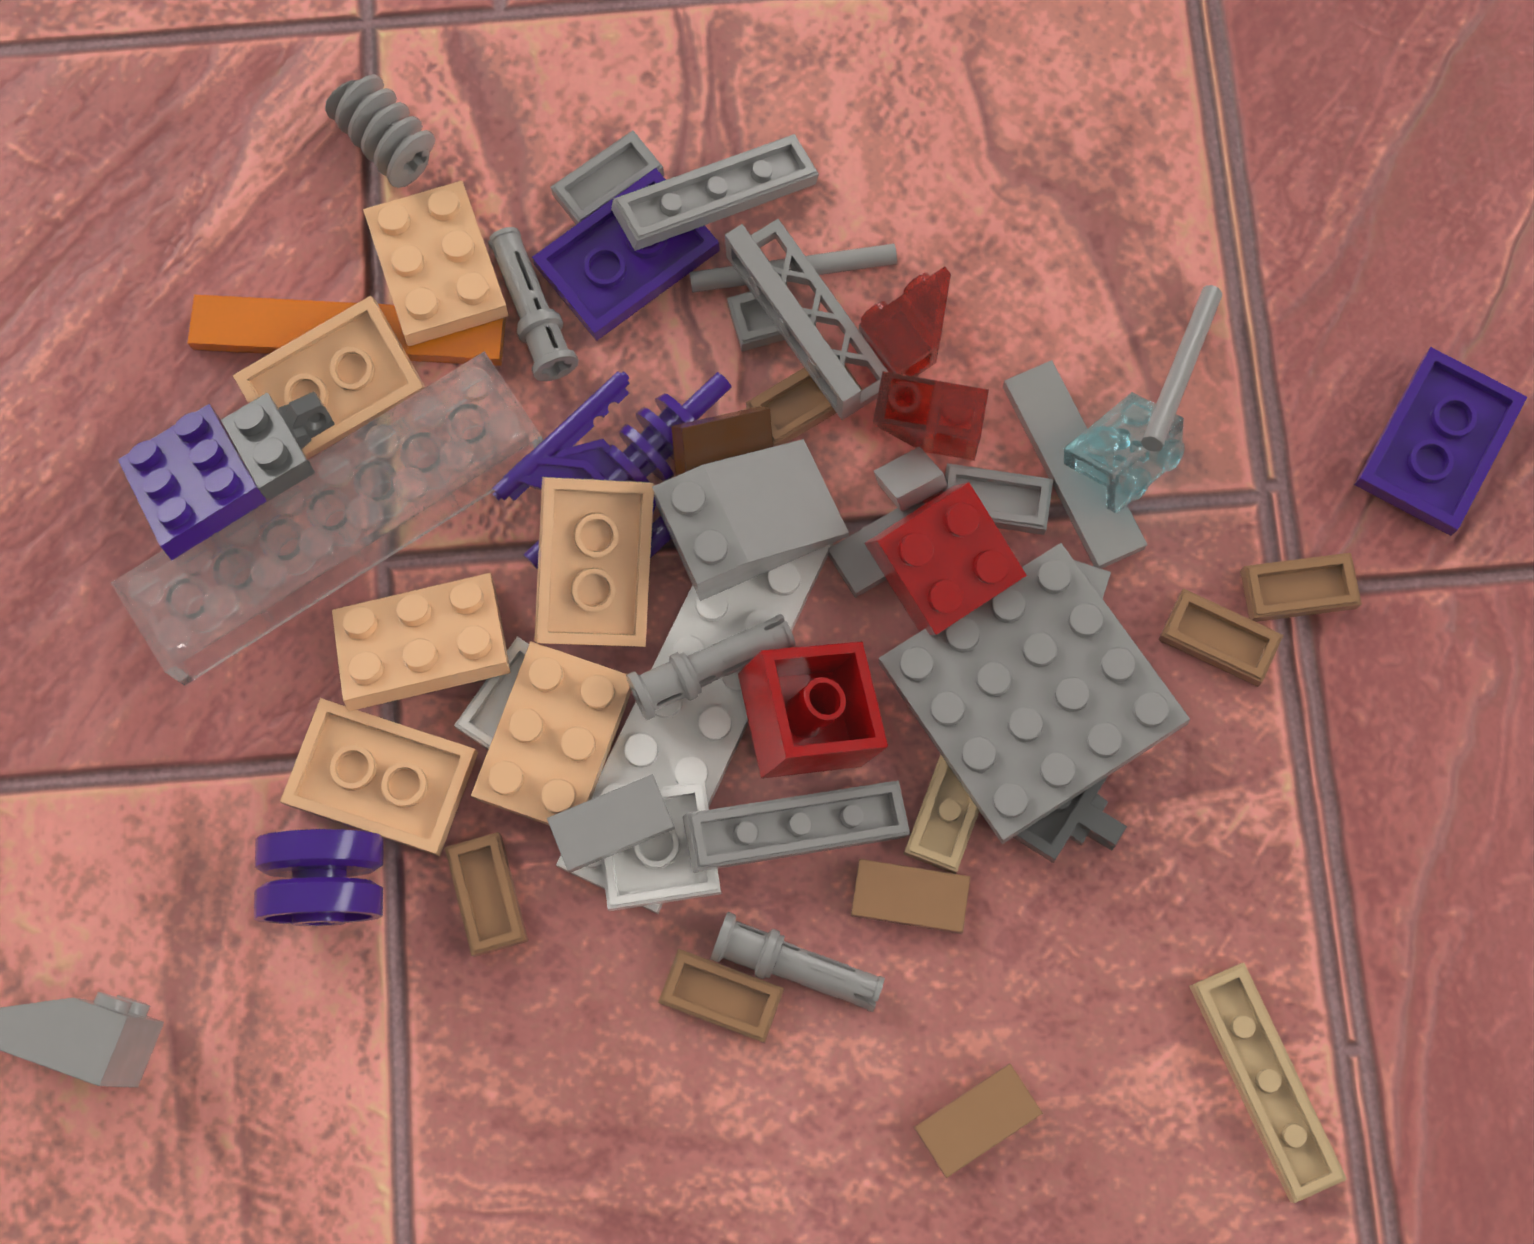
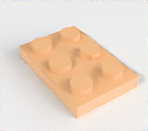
M463 181L363 209L407 346L509 316Z
M372 296L365 298L233 375L248 403L268 392L279 408L311 392L317 394L335 425L311 438V441L302 449L307 459L427 391L377 301Z
M542 477L534 636L536 643L646 647L654 499L652 487L654 483Z
M491 573L332 610L342 696L348 711L511 673L497 593Z
M530 641L471 797L549 825L548 817L591 800L631 694L626 677L627 674Z
M320 698L280 802L361 831L380 834L385 839L440 857L478 752L474 748L358 710L348 711L346 706Z

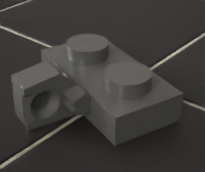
M267 392L221 419L258 489L266 499L270 500L315 473L302 449L311 441V438L335 425L326 407L315 392H311L279 408Z
M1106 777L1013 838L1054 863L1069 838L1082 845L1088 836L1112 851L1121 839L1127 826L1103 812L1108 801L1097 793L1106 781Z

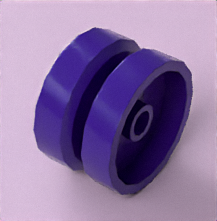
M344 829L291 830L258 836L255 839V868L269 876L291 879L266 882L255 890L254 920L296 926H334L375 920L383 917V887L371 880L347 878L371 874L383 866V836L367 831Z

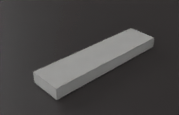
M793 134L614 198L611 210L636 251L813 186L817 182L819 173L796 135Z
M1048 361L1005 380L1003 389L1049 479H1053V487L1094 567L1102 569L1144 550L1148 544L1053 361Z
M899 780L691 812L682 817L693 873L900 839L910 835Z

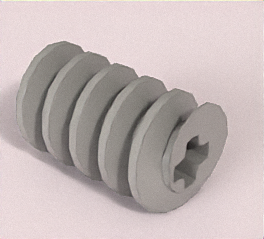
M372 74L360 80H350L341 84L326 100L325 111L328 117L335 120L339 129L348 134L351 142L361 148L364 156L374 162L381 174L387 176L392 186L400 188L411 184L424 172L428 165L429 155L436 141L434 134L428 130L421 131L423 126L420 119L414 116L409 117V108L404 103H396V94L391 89H383L384 83L379 76Z

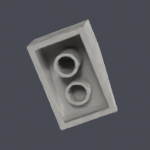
M804 439L704 464L652 487L657 508L700 601L849 536L843 519Z
M98 992L94 1001L66 998L1 1007L0 1051L97 1086L138 1088L164 1022L147 1016L150 1008L148 1004L121 995L115 997L103 992Z

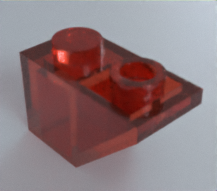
M945 266L931 276L928 273L920 274L907 284L903 290V295L889 304L886 301L875 304L861 317L859 332L895 380L893 391H896L930 368L937 361L951 273Z
M882 371L873 425L915 448L920 446L924 452L975 461L981 439L989 389Z

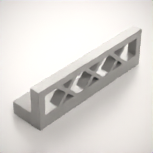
M776 219L752 235L749 234L743 224L725 234L727 259L841 420L895 387L893 377L779 219ZM774 239L778 241L786 252L783 269L773 267L760 249ZM792 262L799 272L790 270ZM787 281L811 287L815 293L812 309L801 307L787 287ZM820 302L828 312L819 311ZM816 322L836 325L845 335L841 351L831 349L816 328ZM850 343L858 354L848 352ZM845 363L868 367L877 381L861 391L846 370Z

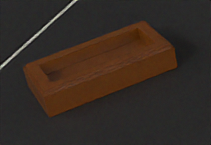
M755 407L671 426L676 476L704 464L773 447L770 408Z

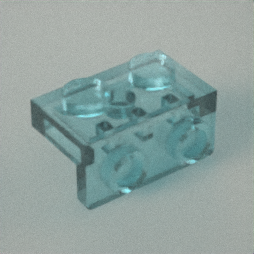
M1133 392L1064 448V465L1107 487L1106 508L1114 513L1121 511L1132 500L1140 499L1155 480L1166 471H1172L1181 461L1185 450V445L1182 442L1184 418L1177 414L1160 451H1149L1142 446L1141 440L1156 404Z

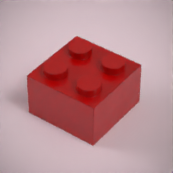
M970 482L950 487L864 543L919 632L926 629L930 635L939 634L1027 576Z
M863 641L761 650L738 673L761 779L862 767L888 747Z

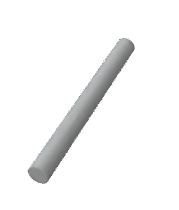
M894 243L806 256L819 275L897 264V253ZM785 259L771 260L769 262L773 267L783 269ZM792 262L790 270L799 272ZM733 266L690 272L692 293L746 285Z
M1207 285L1203 287L1141 440L1142 446L1149 451L1157 452L1163 448L1222 298V291L1216 286Z

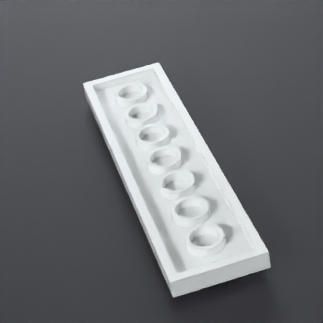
M834 543L702 601L699 600L692 585L652 669L668 663L669 656L676 652L679 654L684 652L687 656L744 630L760 625L779 614L784 616L792 631L825 563L828 549ZM741 670L702 687V693L698 694L696 699L689 701L684 697L655 710V717L649 720L644 718L635 702L602 769L592 799L653 774L658 787L705 780L708 805L710 806L749 723L738 673ZM560 856L556 866L567 871L563 858ZM601 860L571 872V874L605 889ZM663 903L641 907L659 914Z

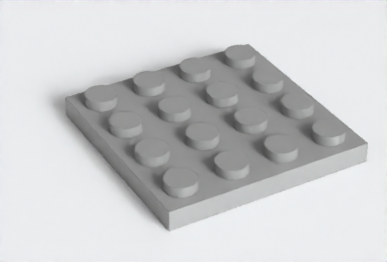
M1062 543L1023 566L1026 577L939 634L930 635L924 629L879 657V665L1002 844L1185 727L1190 721L1189 716Z

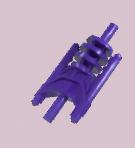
M617 371L535 449L504 475L492 488L494 490L492 495L498 501L500 499L505 501L508 497L515 501L529 487L542 490V477L649 482L646 477L653 473L662 481L669 480L674 477L671 467L665 461L669 457L674 460L671 426L698 420L732 386L722 374L717 372L683 405L666 393L655 398V402L661 410L658 416L645 407L636 413L637 420L644 428L641 434L628 424H625L619 431L620 437L627 445L623 452L614 445H609L604 439L574 446L594 427L593 420L595 417L600 416L604 418L609 413V404H619L629 394L625 389L630 384L628 381L629 376L624 371L622 373ZM655 496L653 499V513L656 507ZM661 515L652 523L650 558L671 539ZM539 540L523 554L537 570Z

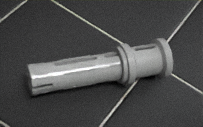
M515 227L502 228L489 237L488 244L493 250L505 285L520 318L517 325V335L523 343H527L534 361L532 366L534 377L539 381L559 379L568 375L578 366V357L573 350H569L561 332L563 320L560 314L554 309H550L546 302L537 275L522 242L520 231Z
M779 614L760 625L744 630L704 650L697 651L688 656L684 652L681 654L676 652L669 656L668 663L641 675L634 671L627 674L626 677L641 713L646 720L655 717V710L684 697L689 701L696 699L698 694L702 693V687L724 676L742 670L761 650L795 647V640L784 616Z
M727 912L710 960L719 962L721 959H726L755 970V976L764 979L766 977L770 979L771 974L850 1002L867 1009V1011H874L885 977L864 972L784 941L785 936L780 934L781 931L772 929L767 933L736 921V915Z

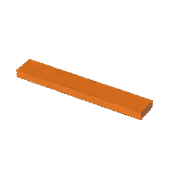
M194 294L187 343L192 350L270 354L357 303ZM378 304L410 361L502 366L506 317L407 346L395 306L391 304Z

